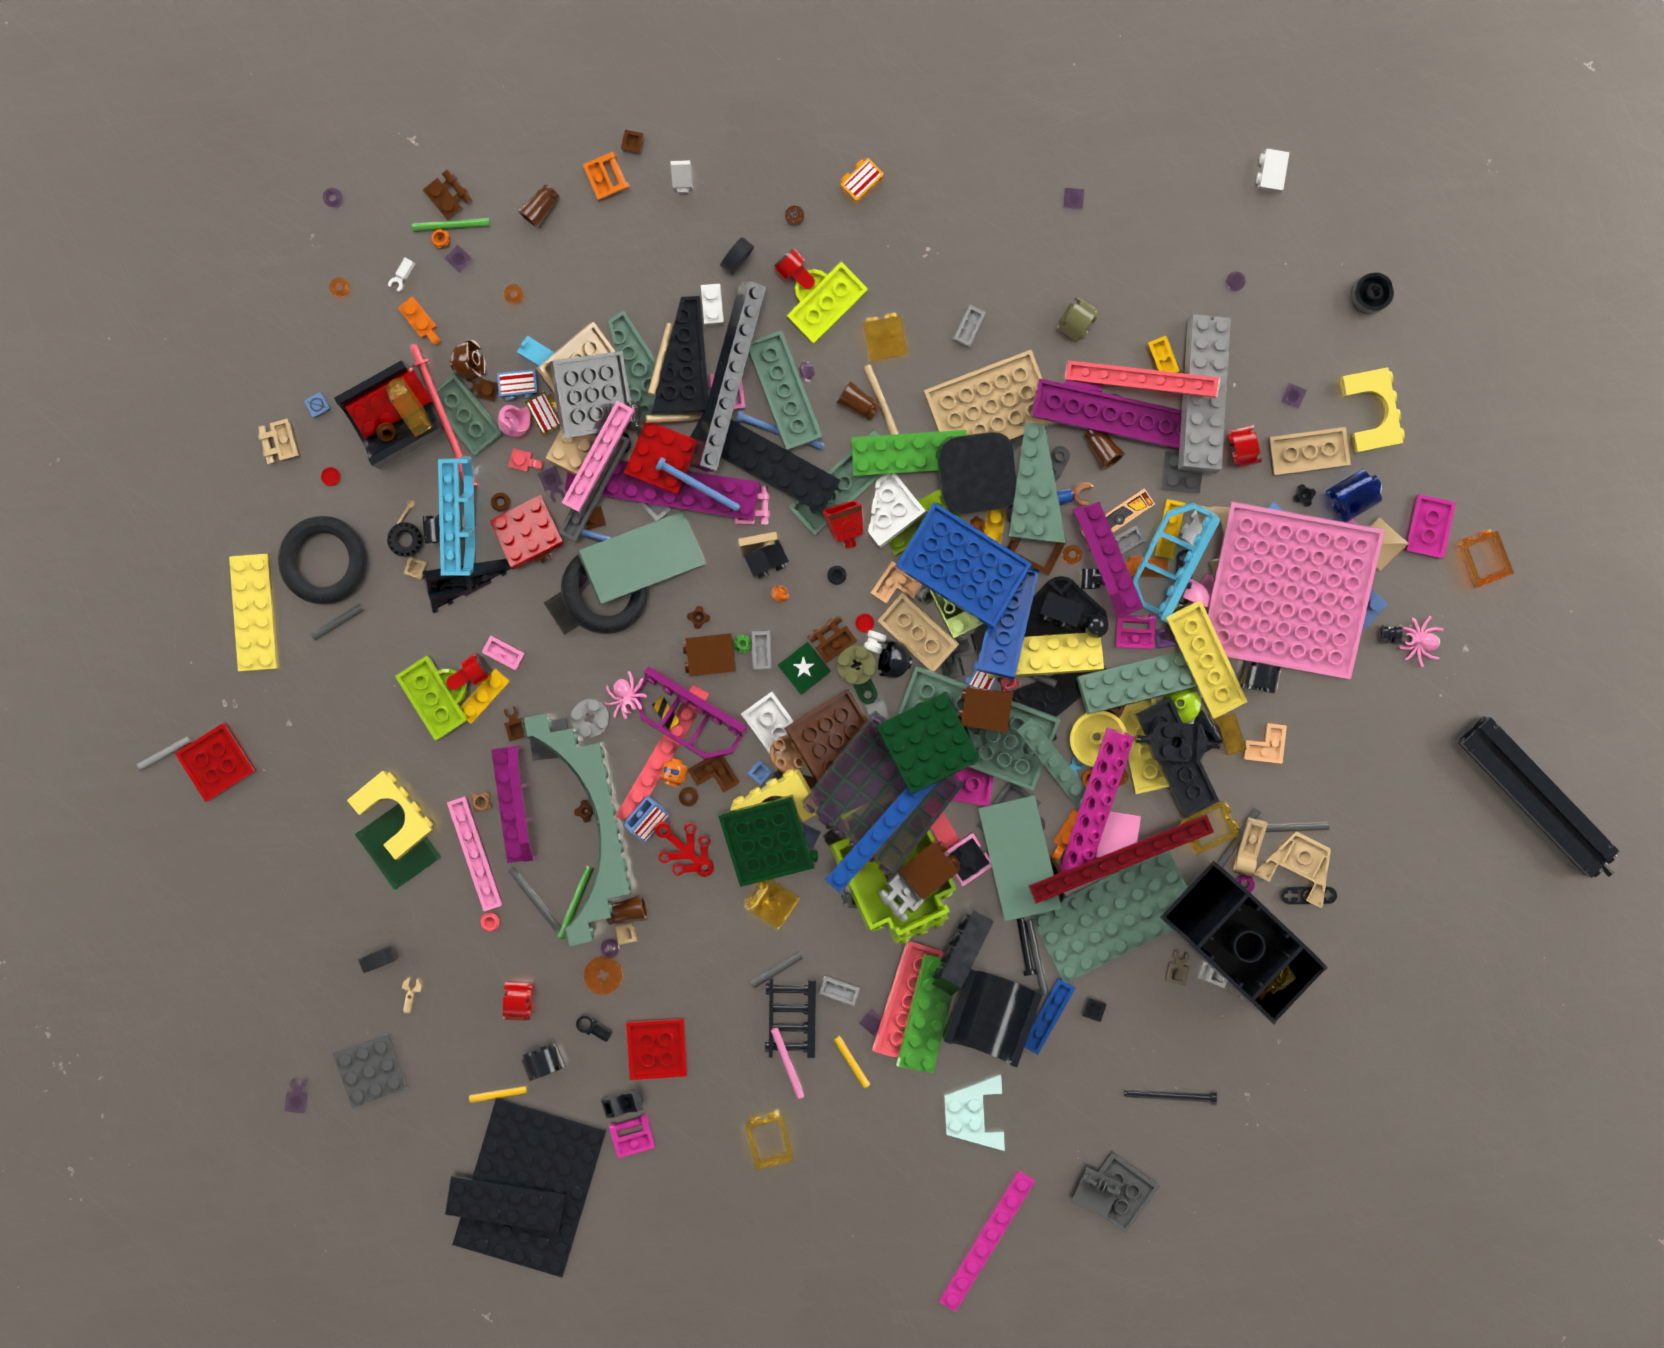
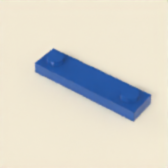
M1058 978L1032 1024L1025 1048L1037 1055L1039 1054L1076 989L1074 986Z

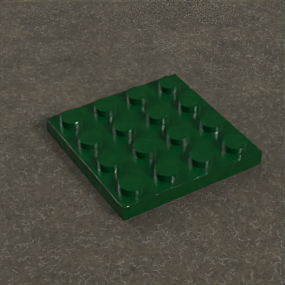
M945 692L876 725V729L910 795L980 762V758Z
M793 795L727 811L718 815L740 887L814 869L813 859Z

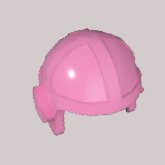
M506 405L498 414V428L507 436L520 437L530 427L531 411L526 406L517 408L512 405Z

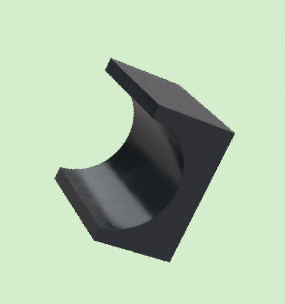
M402 360L334 397L337 405L344 411L360 437L371 466L378 469L445 433L430 403L392 423L396 429V434L391 441L387 442L380 440L376 433L364 438L345 408L347 403L410 369L409 365ZM389 429L384 430L383 433H387Z
M972 966L962 988L957 992L943 1032V1041L949 1044H958L976 1049L999 1058L1011 1066L1018 1067L1043 994L1040 989Z

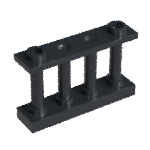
M771 978L770 983H766V995H769V1041H765V1052H769V1057L773 1058V1051H779L776 1043H773L771 1032L772 1029L778 1028L779 1031L804 1032V1034H807V1041H804V1043H784L787 1051H803V1053H807V1058H815L816 979H808V984H804V986L774 985V978ZM774 993H804V995H808V1003H804V1005L774 1004ZM773 1012H801L808 1015V1022H804V1024H773Z

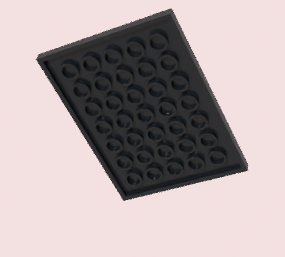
M496 1098L472 1179L565 1193L560 1232L556 1233L460 1217L452 1245L562 1278L607 1130L503 1098Z

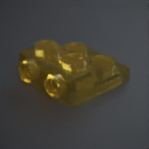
M889 313L885 315L884 319L879 320L877 316L866 318L863 328L870 362L908 355L901 315L897 316L896 313Z
M773 879L756 883L757 889L755 892L749 894L745 899V908L779 930L800 898Z

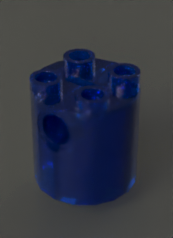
M1361 469L1325 492L1334 503L1331 505L1337 515L1340 514L1344 522H1348L1382 502L1381 489L1383 486L1376 475L1370 476L1366 470Z

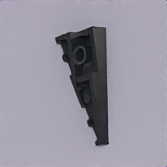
M507 558L474 563L471 575H441V569L422 571L432 612L436 613L438 608L443 605H451L456 598L462 595L467 596L491 583V579L499 575H506L507 571L512 569Z

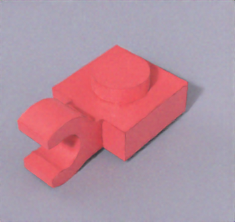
M513 448L508 467L528 472L529 467L542 470L544 462L531 459L533 453Z

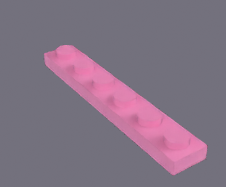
M616 401L562 501L563 504L578 512L581 511L634 414V409Z
M466 796L447 802L483 911L502 906L503 904Z

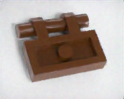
M447 169L442 173L446 179L445 182L441 183L436 178L423 191L444 217L449 220L463 209L458 203L461 199L468 204L472 198L468 194L469 191L459 184L458 178ZM450 186L457 192L455 196H452L447 190Z
M839 615L833 619H828L825 625L819 629H814L813 633L808 636L811 643L817 639L821 642L815 649L826 663L857 642L847 626L842 629L838 628L837 625L843 621ZM832 629L835 634L826 640L823 635Z

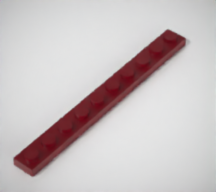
M1206 814L1028 885L1035 904L1214 833Z

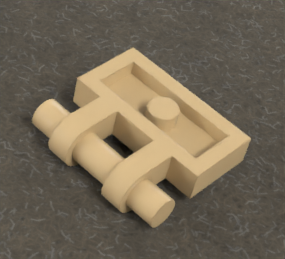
M290 419L269 423L271 427L269 432L266 431L265 425L258 427V438L262 442L264 449L262 453L263 457H266L267 464L275 463L273 455L278 454L280 461L299 456ZM270 438H274L276 448L271 449Z

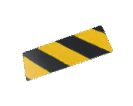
M661 697L652 704L662 720L670 709L669 704L664 697ZM674 712L665 724L668 730L680 722Z

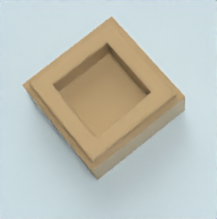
M409 556L403 574L422 580V571L426 570L428 562Z
M634 922L614 926L618 945L637 942Z

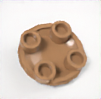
M788 735L780 736L771 745L769 754L771 762L781 772H787L791 769L795 771L805 765Z

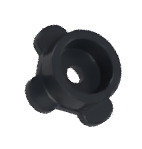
M1304 484L1299 485L1294 501L1310 506L1313 496L1316 495L1315 489H1310Z

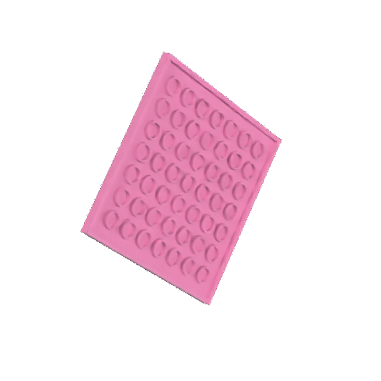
M1231 501L1207 612L1226 656L1351 679L1385 530Z

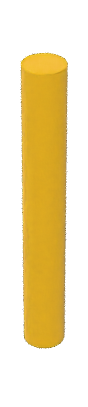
M838 1036L833 1039L863 1088L870 1085L869 1081L841 1037Z
M523 1086L470 1095L469 1101L470 1103L527 1094V1088Z

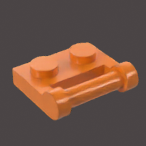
M610 152L583 164L598 201L630 188L616 161L617 156L615 152ZM609 162L618 182V185L614 187L603 163Z

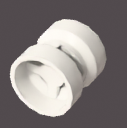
M869 630L867 635L868 641L865 642L864 647L881 654L883 650L882 643L885 642L887 636Z

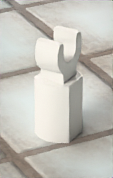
M404 257L395 273V278L388 282V286L392 287L395 282H398L399 287L397 291L401 292L404 288L403 282L409 277L415 263Z

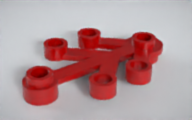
M661 821L655 825L654 831L657 836L668 839L681 851H661L658 854V859L661 863L665 864L670 860L690 859L694 863L690 865L674 864L672 866L674 875L680 876L683 873L696 872L701 877H707L712 874L714 864L708 859L710 839L706 835L699 836V858L694 853L696 826L693 823L689 822L684 826L686 845L671 833V828L666 822ZM688 826H693L691 832L687 831ZM665 827L667 829L666 832L660 833V829ZM703 838L707 839L705 844H701ZM663 854L667 855L666 860H661ZM708 865L707 870L702 871V866ZM681 867V871L676 873L675 868Z

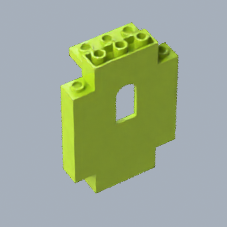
M890 792L883 795L878 801L886 810L895 801L893 793ZM870 801L841 815L839 823L845 835L857 821L850 815L854 812L860 817L871 804ZM874 806L863 821L872 827L883 812ZM911 812V813L907 816V818L902 822L903 824H904V822L908 819V817L912 814V812ZM918 812L907 827L919 836L927 823L924 816ZM860 824L849 839L857 844L868 829ZM900 826L887 839L889 842L901 828ZM929 827L900 862V866L934 840ZM904 830L893 845L905 854L916 839ZM846 838L829 845L837 864L855 846ZM885 843L876 851L872 858L876 860L886 847ZM890 848L879 863L888 870L898 863L901 856ZM871 858L847 884L866 929H873L875 932L884 928L883 924L885 923L893 943L899 942L900 945L911 940L910 937L917 934V937L928 932L927 929L932 926L938 928L944 925V921L949 919L947 913L950 911L947 905H942L940 897L942 899L952 896V891L956 890L950 878L926 897L914 912L910 913L906 909L905 914L908 916V919L902 922L899 917L896 918L893 915V911L888 905H884L881 901L882 898L878 895L881 889H884L887 893L890 890L886 886L887 879L883 873L885 870ZM894 897L893 900L897 903L898 906H900L901 903H899Z

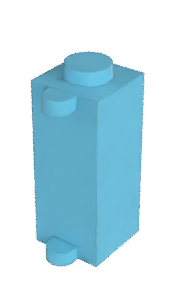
M529 336L523 340L517 351L521 356L537 366H540L554 354L553 351Z

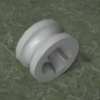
M922 585L917 590L916 598L924 604H929L933 601L934 598L929 588Z

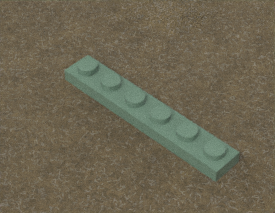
M1032 718L1017 729V732L1075 806L1080 809L1086 791L1085 785Z

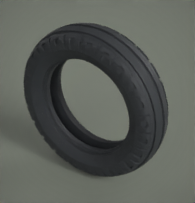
M315 516L299 522L286 534L279 549L278 566L284 583L297 597L310 603L331 604L345 599L358 588L366 572L367 553L361 537L349 524L330 516ZM318 533H329L338 537L346 546L349 555V565L345 575L340 581L328 587H316L306 582L300 575L296 563L297 553L301 544L310 536Z
M577 555L571 560L562 577L561 597L567 613L578 625L591 632L611 634L627 629L640 618L647 605L649 587L631 593L627 606L619 614L613 616L597 615L591 612L580 598L579 582L582 574L585 572L581 559Z

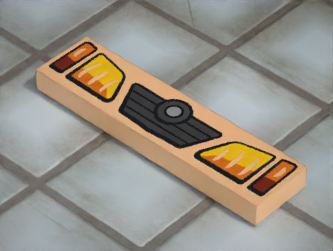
M1145 488L1106 514L1112 532H1115L1155 505Z

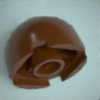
M468 340L462 342L452 351L450 366L462 378L475 379L485 374L484 355L480 356L478 350L481 348L476 341Z

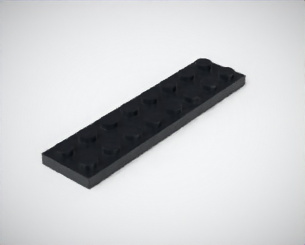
M704 413L693 430L691 438L697 440ZM732 419L730 420L720 458L822 514L841 480L797 455L786 451V449Z

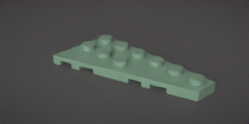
M623 310L609 319L608 323L616 352H623L631 406L635 410L633 418L639 437L645 422V415L678 414L679 412L651 414L656 394L651 396L648 394L657 360Z
M1025 422L1009 537L1067 544L1046 427L1044 424Z

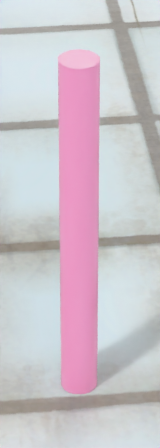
M774 1028L771 1030L797 1099L804 1097V1093L779 1029Z

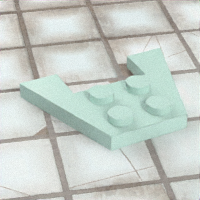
M1001 1074L944 1095L946 1135L1005 1151L1004 1131L985 1132L983 1095L1002 1094Z

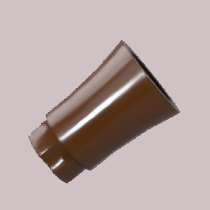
M545 184L542 189H539L517 211L531 225L539 228L544 217L560 196L553 188Z
M852 381L848 383L836 402L868 420L874 417L880 407L878 403L874 402L873 398L860 390Z
M1092 430L1085 433L1084 437L1103 469L1113 466L1125 455L1107 434Z
M640 894L634 898L612 904L613 913L610 914L611 918L606 919L609 925L648 920V910L643 895Z

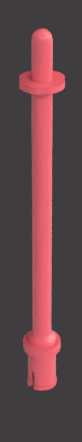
M412 344L410 348L416 361L412 366L419 368L456 459H459L463 454L425 365L429 359L423 360L418 346ZM459 463V473L464 482L462 464Z

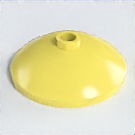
M1101 711L1089 715L1085 713L1077 719L1070 732V746L1079 761L1094 767L1107 727L1127 733L1124 724L1116 715L1108 711ZM1098 733L1099 738L1093 739L1094 734Z

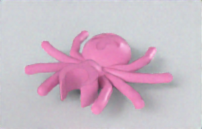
M1431 616L1426 619L1421 631L1415 618H1412L1416 631L1408 627L1402 628L1404 631L1412 632L1404 634L1409 635L1411 641L1409 643L1403 642L1406 645L1412 646H1400L1399 648L1402 650L1413 649L1410 655L1405 658L1406 661L1411 659L1417 651L1419 664L1422 668L1424 664L1421 652L1430 659L1439 660V657L1425 652L1435 651L1440 645L1439 638L1435 634L1428 632L1444 631L1443 628L1439 627L1429 628L1424 631L1428 622L1432 619Z
M628 671L630 684L624 679L616 681L613 687L615 695L611 692L609 686H606L609 695L613 699L618 700L604 703L605 706L619 704L614 712V718L617 717V713L621 708L624 719H627L626 713H631L629 710L630 705L632 710H637V706L639 710L642 709L641 704L634 697L647 698L646 694H634L640 688L644 679L641 678L639 684L634 689V680L630 671Z

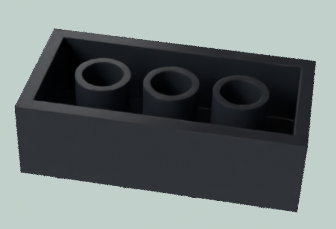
M975 910L960 919L956 927L959 930L956 934L952 935L948 943L951 946L948 951L943 953L940 959L942 964L939 968H936L932 975V978H934L932 985L950 995H953L962 988L994 923L993 920Z

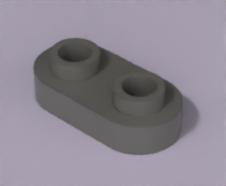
M1063 446L1055 447L1050 453L1053 470L1055 471V481L1060 478L1070 458L1068 449ZM1058 452L1064 454L1063 459L1057 457Z

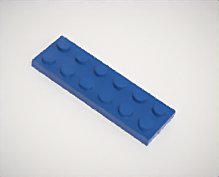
M1029 568L993 629L987 626L977 671L1015 679L1039 570Z

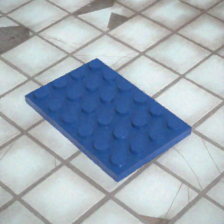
M934 502L895 565V568L993 629L1032 564Z

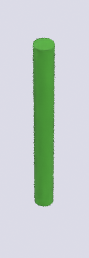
M489 218L412 224V230L426 231L490 226Z
M586 866L557 936L561 939H565L563 928L568 927L572 922L594 868Z

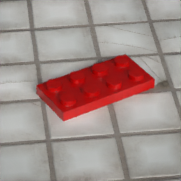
M410 368L347 403L345 408L364 438H367L376 433V429L380 424L385 422L392 424L432 402V399L414 369Z

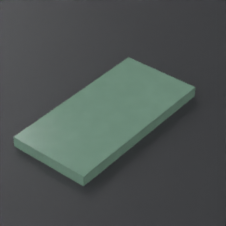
M683 511L578 551L599 605L705 565Z
M1035 795L978 808L1004 920L1009 921L1062 909L1059 895L1035 904L1028 885L1054 875Z

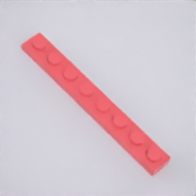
M1068 361L1065 378L1067 381L1210 398L1218 397L1220 378L1077 361Z
M694 684L689 690L704 701L709 696V693ZM682 703L675 714L680 722L670 730H666L683 740L698 715V712L694 710L696 707L691 704L687 706ZM663 734L615 817L625 822L647 795H651L660 779L664 762L671 761L680 745L679 743Z

